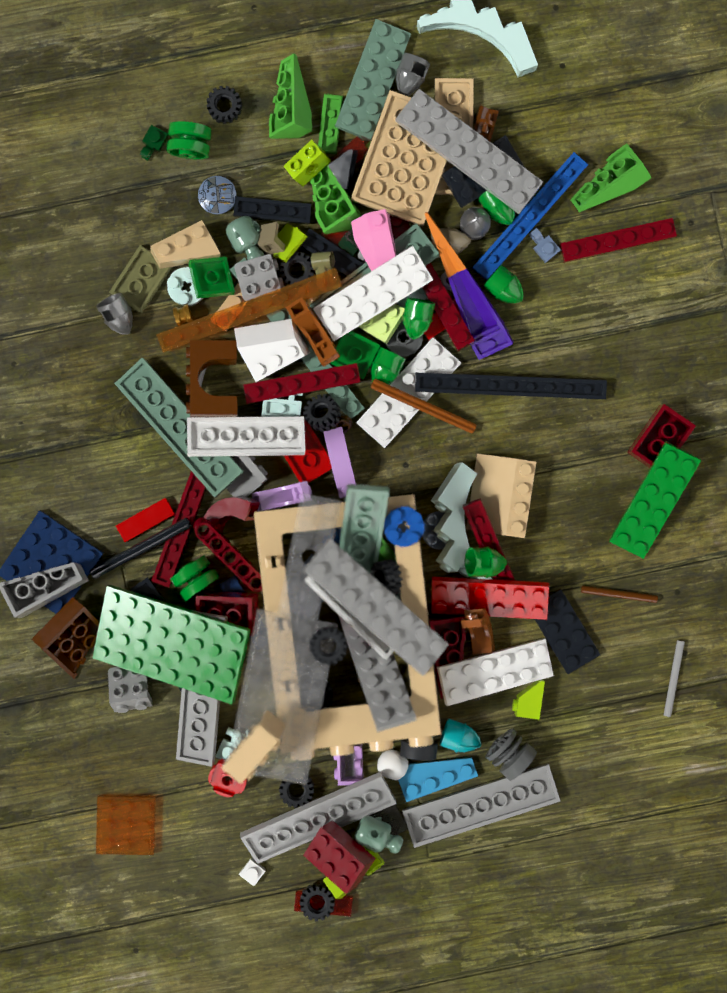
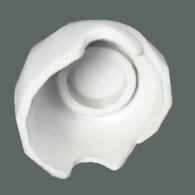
M387 750L378 759V772H381L385 778L399 780L408 770V760L402 757L397 750Z

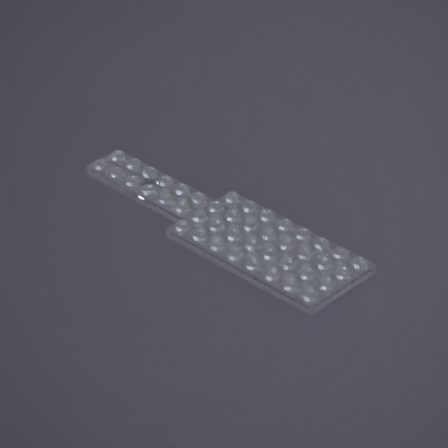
M301 493L278 612L257 609L229 755L247 737L252 727L262 720L263 714L267 709L284 722L286 726L280 738L282 743L274 752L271 750L267 754L269 757L262 766L259 764L256 766V772L254 773L256 776L300 784L307 783L329 665L321 664L313 657L310 651V640L318 629H322V627L337 629V624L318 620L322 598L304 581L308 575L302 570L307 564L303 563L301 555L306 549H313L317 553L328 539L333 541L341 503L338 500ZM325 638L321 642L320 648L324 653H332L334 639Z

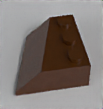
M72 597L31 640L75 679L77 669L87 659L85 656L88 650L95 645L99 621Z

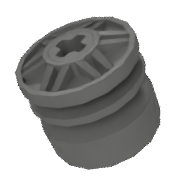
M513 728L500 735L485 755V758L489 761L493 760L492 764L495 767L502 764L500 772L509 781L518 777L537 755V751L529 743L526 742L520 745L522 737L520 735L516 736L517 732Z

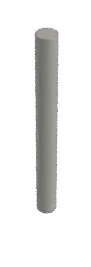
M677 640L664 709V716L667 717L672 715L685 642Z

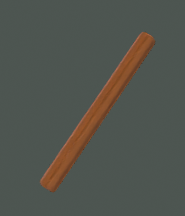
M374 379L371 384L372 389L469 433H473L476 429V424L382 381Z

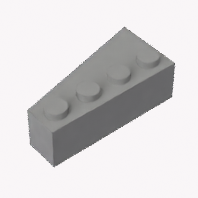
M73 562L28 576L0 582V591L14 618H23L89 580L81 564Z

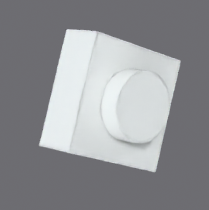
M250 858L239 875L255 886L266 872V869Z

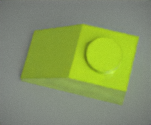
M543 679L533 682L517 694V699H513L512 711H515L516 717L540 719L545 684Z

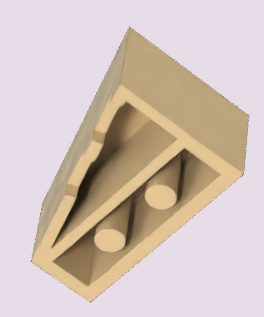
M202 220L150 246L151 253L160 269L188 264L190 260L217 258L221 255Z
M267 709L263 714L262 720L252 727L251 732L228 756L221 769L240 784L245 779L249 780L256 772V766L258 764L262 766L269 757L267 754L271 750L274 752L282 743L280 738L286 724Z

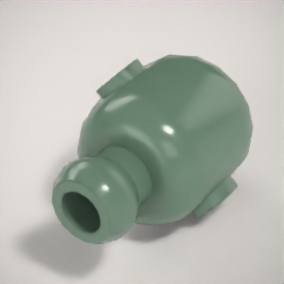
M243 216L227 225L226 234L232 244V248L237 253H246L247 260L264 256L263 251L258 248L261 228L256 221L249 216Z
M369 815L361 819L354 836L358 844L376 853L381 852L385 847L391 853L396 854L400 851L403 844L401 836L390 834V824L381 821V817L374 818Z

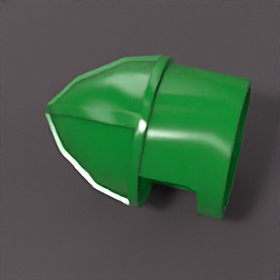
M489 191L484 192L478 198L492 220L501 224L510 225L513 223L515 211Z
M501 264L483 287L495 299L502 302H522L523 289L521 282L515 274L511 273Z
M408 297L406 299L404 313L402 314L403 324L412 340L421 337L428 330L433 321L432 316L435 303Z
M380 347L374 362H372V382L374 379L388 385L394 382L400 375L399 373L406 359Z
M470 547L466 551L465 570L470 577H493L503 571L507 565V560L504 556L490 547Z

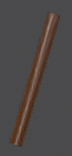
M581 585L580 590L581 593L652 603H657L658 601L657 595L583 585Z

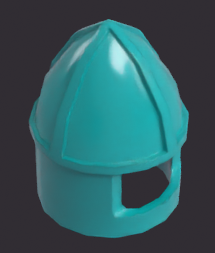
M448 718L439 746L452 749L456 753L468 752L481 747L480 737L466 723L463 724Z

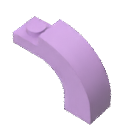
M339 427L324 431V437L340 498L346 497L347 485H356L343 429Z
M307 481L255 492L252 493V498L260 502L257 511L259 512L310 501L312 491Z

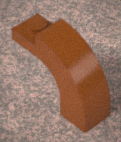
M303 297L286 307L293 322L305 335L323 367L340 357L325 327Z
M486 609L464 610L465 619L461 620L462 628H468L470 631L473 654L492 653L495 651L492 625Z

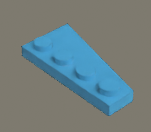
M472 757L422 763L415 762L408 764V770L399 779V783L405 800L408 802L478 777Z

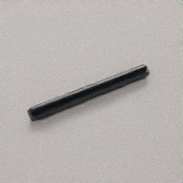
M184 518L90 569L91 576L98 578L189 529L192 526L190 520Z

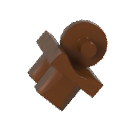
M480 105L473 130L491 142L499 111Z

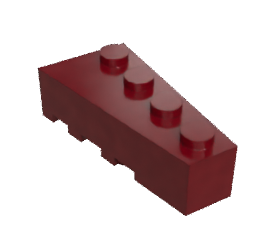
M465 615L428 620L429 627L449 644L433 664L436 694L440 699H443V693L437 667L463 660L466 628H462L461 620L465 619Z

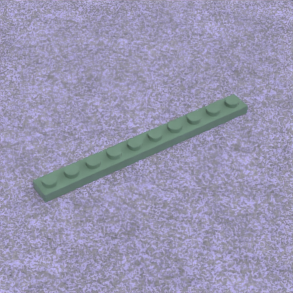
M244 257V258H243L241 261H239V262H243V261H247V260H246V258ZM233 266L230 269V271L237 278L236 271ZM274 294L253 299L271 322L292 319ZM297 326L311 352L300 358L311 372L332 368L330 364L325 367L322 366L309 341ZM347 385L325 389L343 413L350 416L351 419L364 409Z

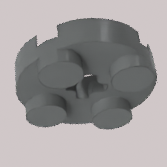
M402 320L386 346L389 351L401 357H407L415 354L421 347L423 335L415 340L409 337V340H405V343H402L398 335H402L405 332L406 336L409 337Z

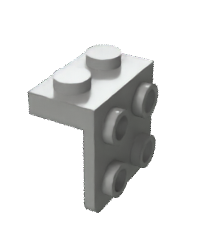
M271 254L239 262L234 266L245 301L271 294L275 296L282 294L281 289L285 287L282 277L278 278L276 270H279L277 259H272Z
M236 456L233 459L244 470V473L226 489L233 497H248L268 480L266 477L268 473L262 465L257 466L254 460L256 458L254 456Z
M113 667L108 670L109 704L114 712L125 713L128 710H144L147 707L153 706L152 698L148 693L147 676L120 667Z

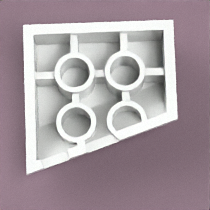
M292 319L234 328L237 348L255 382L311 353Z

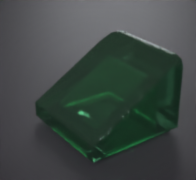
M351 228L342 237L338 245L348 254L354 256L359 248L354 241Z

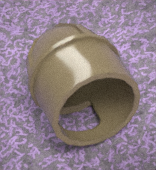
M449 227L439 228L457 255L471 243V238L458 229ZM431 233V241H432V244H433V246L436 248V250L438 251L437 246H436L435 241H434V238H433L432 233Z

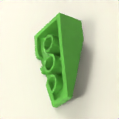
M627 143L607 158L608 163L602 169L598 168L595 172L596 176L592 181L585 183L572 197L571 202L579 212L633 191L652 178L642 161Z

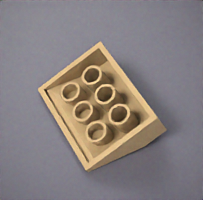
M477 454L474 470L477 475L472 484L470 502L481 498L496 534L525 538L536 467L535 461ZM467 519L466 529L472 530L470 523Z

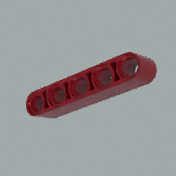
M206 518L197 519L193 526L196 536L253 592L262 591V580L258 584L251 583L255 578L261 579V572ZM202 525L208 526L205 532H199L198 528ZM214 539H221L219 545L211 544ZM228 552L235 553L232 558L225 557ZM241 565L248 566L245 571L238 570Z

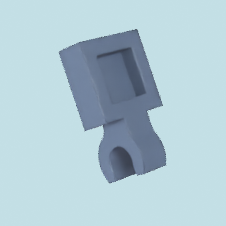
M537 228L529 234L537 244L533 249L544 263L561 250L549 235L544 239Z

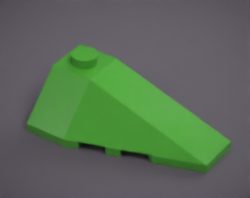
M293 53L280 63L276 83L279 89L277 96L273 98V103H275L274 113L270 114L269 138L271 139L300 138L312 131V113L297 55Z
M329 164L310 180L316 208L315 216L324 234L348 231L352 228L351 222L362 216L355 202L350 200L351 196L347 189L341 187L328 167Z

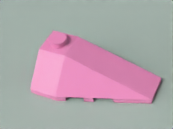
M386 209L366 213L351 222L354 241L371 271L397 256L390 216Z

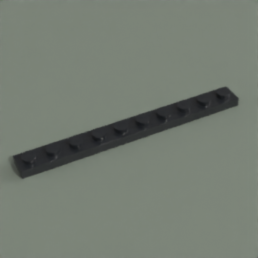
M415 373V392L606 400L607 380Z

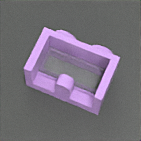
M355 744L354 753L334 756V760H337L334 778L338 780V785H351L363 779L362 744Z

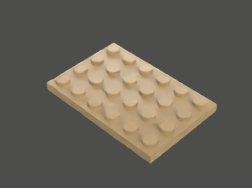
M390 90L350 200L377 211L386 209L391 216L413 224L417 223L423 227L426 220L425 212H429L447 160L395 122L396 117L411 100V97ZM452 113V114L455 115L457 118H459L460 120H462V117H463V116L458 115V114H455V113Z

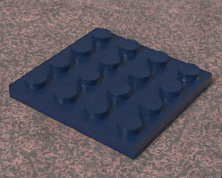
M40 510L0 568V577L9 581L74 562L81 564L88 578L90 569L97 565L104 553ZM82 585L44 606L57 614L72 597L76 596Z

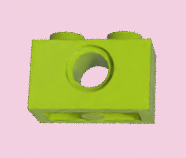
M311 140L284 165V168L296 182L304 187L331 160L322 148Z

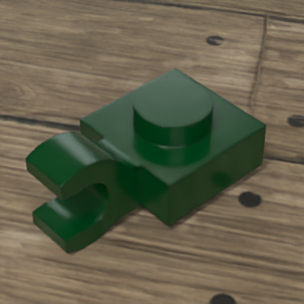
M151 125L142 140L146 146L140 152L141 158L149 161L154 150L160 152L169 137L168 133Z

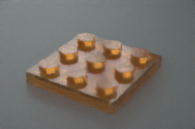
M98 795L96 854L154 855L156 796Z

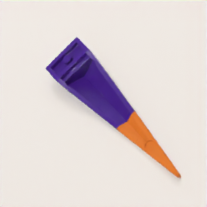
M425 212L426 220L440 254L460 315L475 340L471 347L478 360L512 345L514 341L505 323L429 213Z

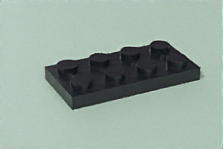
M506 135L492 143L524 167ZM455 166L442 174L443 179L461 208L487 191Z
M559 589L549 595L547 620H534L567 674H570L601 654L563 591Z

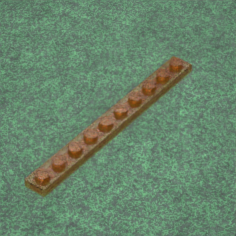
M334 268L156 335L162 352L165 353L189 344L190 340H200L284 309L301 297L306 301L343 286L337 269Z

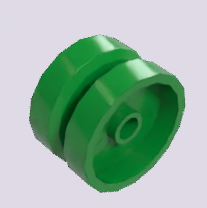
M171 122L168 134L172 139L167 141L166 151L168 154L179 158L207 159L209 158L210 147L206 143L211 140L212 130L208 126L194 122Z
M205 555L185 565L170 579L175 587H180L186 582L188 583L180 592L185 601L220 577L215 569H210L203 574L202 571L210 565V561Z

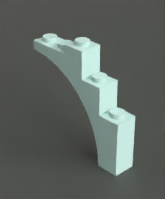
M451 0L450 8L443 7L437 13L432 15L425 14L417 20L419 34L432 30L454 29L463 30L482 37L504 54L511 63L517 77L534 72L537 69L538 63L522 22H511L503 28L495 7L491 9L489 7L483 8L477 14L472 0Z
M462 462L453 466L431 501L436 504V509L443 513L445 512L433 530L438 534L437 537L441 541L447 543L436 561L441 564L440 568L445 572H459L468 578L470 576H468L465 570V555L470 546L465 531L463 505L466 504L470 486L477 473ZM470 577V578H472V579H489V580H493L491 577H489V578H485V577Z

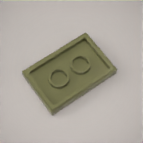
M139 245L109 293L112 295L122 293L128 305L142 314L172 267L160 269L151 251Z

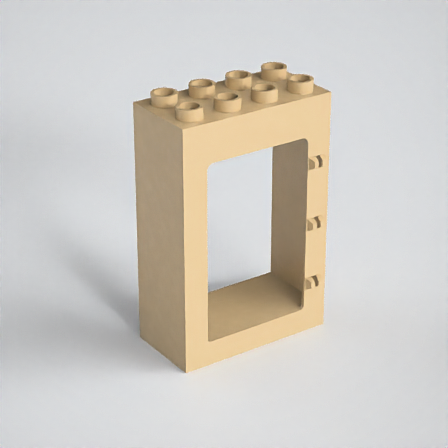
M414 495L388 497L385 518L392 510L398 507L405 506L416 510ZM345 502L254 512L277 718L286 724L280 738L282 742L280 749L281 753L290 752L291 760L315 757L314 750L330 747L332 756L348 755L354 753L355 744L369 743L370 751H385L394 748L393 740L407 738L411 747H422L433 744L434 735H441L433 665L422 676L408 664L411 696L409 699L416 716V721L377 732L368 704L317 710H304L301 707L282 535L284 533L342 527ZM407 521L398 524V528L403 533H405L406 529L410 528V525L406 523ZM419 540L408 547L395 545L397 565H399L398 571L401 570L402 574H400V577L403 579V581H400L402 584L400 588L401 602L429 626ZM271 556H276V568L272 567ZM278 618H283L284 629L282 630L279 629ZM285 680H290L291 691L286 692Z

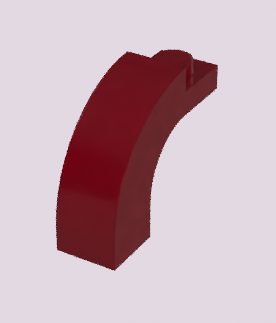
M247 497L225 498L213 504L206 512L204 518L209 520L222 533L226 522L233 516L244 521L255 520L254 512L258 511L260 502ZM214 539L211 544L219 545L220 539Z

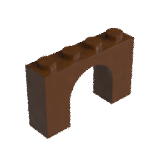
M190 340V347H186V358H190V365H186V377H190V384H186V395H190V402H186V414H190V417H237V396L210 395L201 388L198 382L201 372L209 366L236 365V340Z

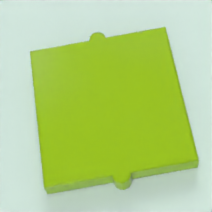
M287 223L277 235L285 244L284 252L275 253L273 256L287 262L307 236L298 227L295 228Z

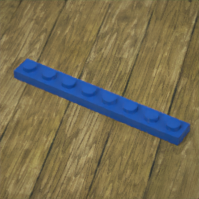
M573 152L472 269L487 281L584 171L588 164Z

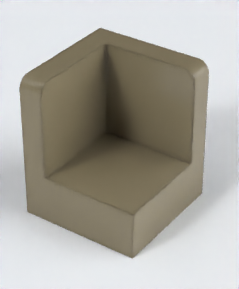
M277 222L261 225L258 245L267 254H275L285 250V244L277 237L279 228Z

